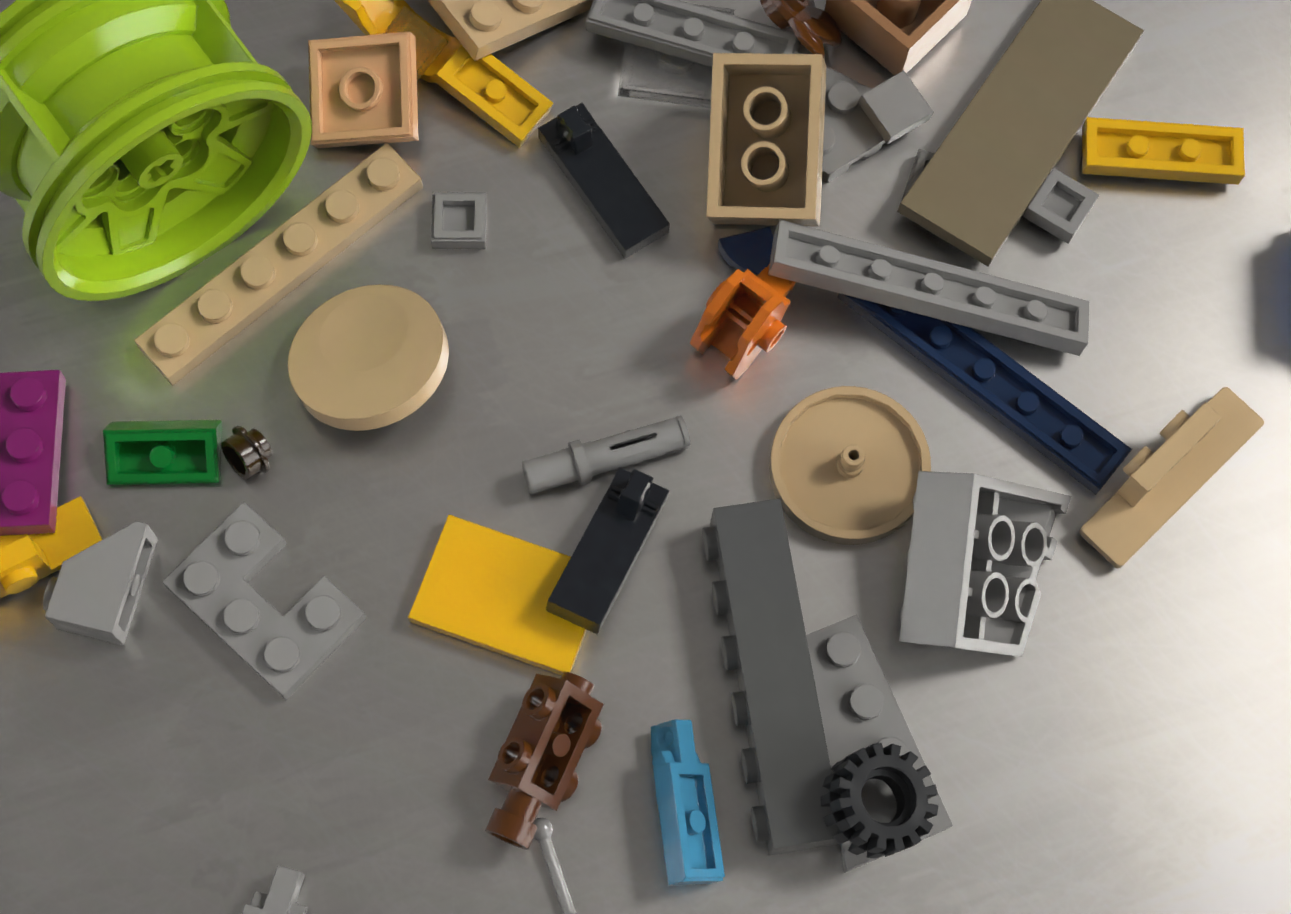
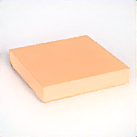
M411 32L308 40L312 146L318 149L419 141L415 35Z

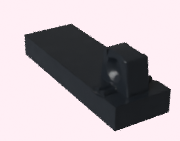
M583 103L570 107L558 114L556 118L538 128V138L624 259L669 233L670 223L603 130L597 125Z
M619 467L549 597L546 611L598 635L667 501L670 490L653 483V477L641 471L633 469L632 472H629Z

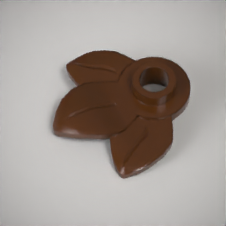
M760 0L765 13L771 21L782 30H787L791 27L800 43L812 54H822L824 58L823 43L836 48L841 45L842 36L836 22L827 12L815 8L814 0Z

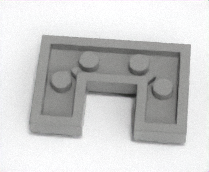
M243 502L162 582L221 640L287 700L367 618L365 613L325 576L284 616L249 585L248 582L286 545V542L278 532Z

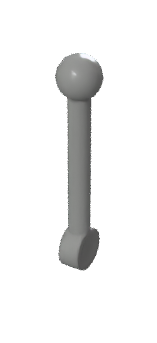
M537 818L533 823L538 827L534 839L540 842L563 914H577L550 838L553 832V825L546 818Z

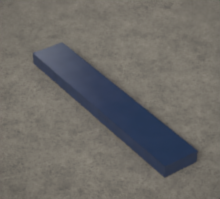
M838 293V299L1095 495L1131 452L1132 449L974 329Z

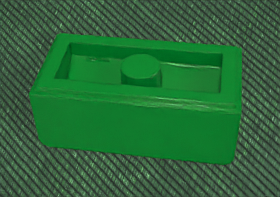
M221 420L116 421L109 423L103 430L107 485L220 482Z

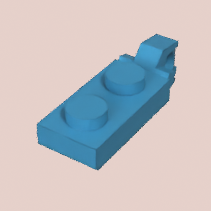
M675 719L651 727V755L653 756L652 765L654 766L656 800L660 817L668 885L710 884L723 881L725 873L709 763H701L696 753L692 721Z

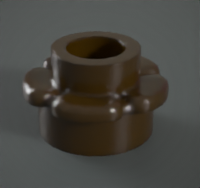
M241 426L234 427L232 429L233 435L221 443L222 452L229 465L244 479H249L257 472L258 474L261 472L267 473L270 468L268 458L272 456V449L267 439L257 429L253 428L247 432Z

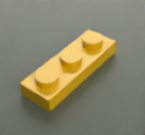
M1087 117L1082 126V174L1239 185L1245 176L1244 128Z

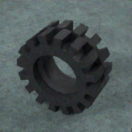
M877 743L862 748L837 762L831 768L835 773L825 777L822 787L830 789V792L820 796L821 807H831L832 813L823 817L826 827L835 823L838 825L840 830L833 835V838L839 844L848 840L852 842L848 851L855 855L867 851V858H879L884 855L885 857L918 844L922 841L920 837L928 834L933 827V824L927 821V819L937 816L938 805L929 804L928 799L938 795L936 784L925 787L922 779L931 775L929 769L925 765L915 770L913 764L919 757L911 751L900 756L901 746L890 744L883 748L882 743ZM869 779H878L885 782L895 796L897 811L889 823H880L873 820L864 808L861 791Z

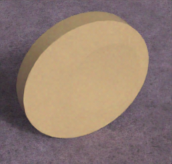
M381 284L361 286L330 298L306 318L295 334L289 350L288 373L291 385L307 411L319 421L344 430L362 431L377 429L409 416L432 396L446 371L449 345L438 315L423 297L399 286Z
M856 386L824 389L796 404L778 427L769 459L771 485L776 498L781 499L782 509L788 517L809 534L824 541L843 545L875 542L900 529L914 514L913 498L917 488L918 471L931 472V457L927 440L914 417L901 404L887 395Z

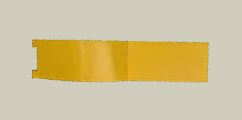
M334 0L365 35L411 32L415 35L417 77L427 82L437 83L517 147L520 148L551 111L553 106L551 100L496 57L490 54L474 61L456 37L449 36L433 27L404 0Z

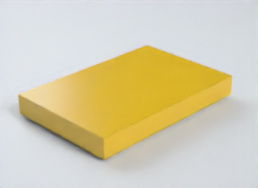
M448 515L409 613V622L562 675L564 671L572 672L587 631L546 611L548 599L571 556L453 515Z

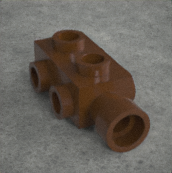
M566 671L562 673L560 678L536 673L530 689L523 698L522 706L510 733L500 748L498 759L488 779L507 790L508 795L502 808L494 809L485 829L487 833L508 844L528 850L538 829L533 823L540 808L545 807L557 811L560 802L569 799L573 795L578 785V775L575 772V768L583 750L592 746L597 741L602 729L598 716L604 704L590 696L594 688L593 683L581 676Z

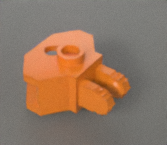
M769 265L757 276L748 269L745 272L737 269L723 281L706 303L707 308L690 341L691 346L701 354L713 345L729 357L730 360L724 370L735 380L750 367L762 349L765 352H769L776 345L787 327L781 320L791 302L786 296L796 282L768 275Z

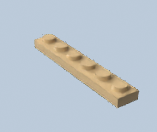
M388 143L384 144L134 340L136 345L172 386L175 385L423 188L422 178Z

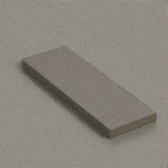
M1041 0L903 198L897 212L989 267L1050 172L1056 166L1086 118L1090 115L1140 40L1144 30L1093 0Z

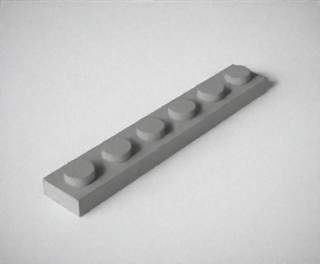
M781 219L775 229L768 275L1078 356L1081 355L1088 345L1089 301Z

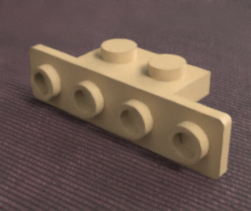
M1223 387L1192 416L1181 410L1159 433L1166 441L1154 453L1145 446L1122 469L1129 476L1128 480L1080 528V535L1115 568H1121L1264 425V420L1228 387Z

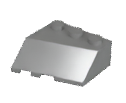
M918 471L917 488L913 498L914 515L911 541L907 553L908 568L904 603L900 612L901 630L899 641L1022 657L1041 597L1040 589L1036 583L1042 560H1052L1057 540L1049 536L1056 514H1066L1071 496L974 473Z

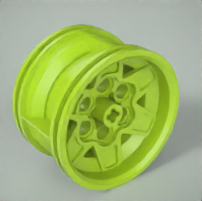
M16 0L0 13V191L9 197L15 198L25 212L22 226V240L25 250L50 287L57 293L68 298L83 301L116 299L151 289L184 274L231 244L255 224L279 199L300 169L311 140L312 122L310 114L286 80L277 71L268 66L258 64L232 30L229 10L224 0Z

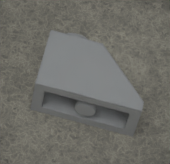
M135 521L63 561L58 578L52 577L44 592L43 609L46 610L45 618L58 630L124 646L158 541L157 536L149 525Z

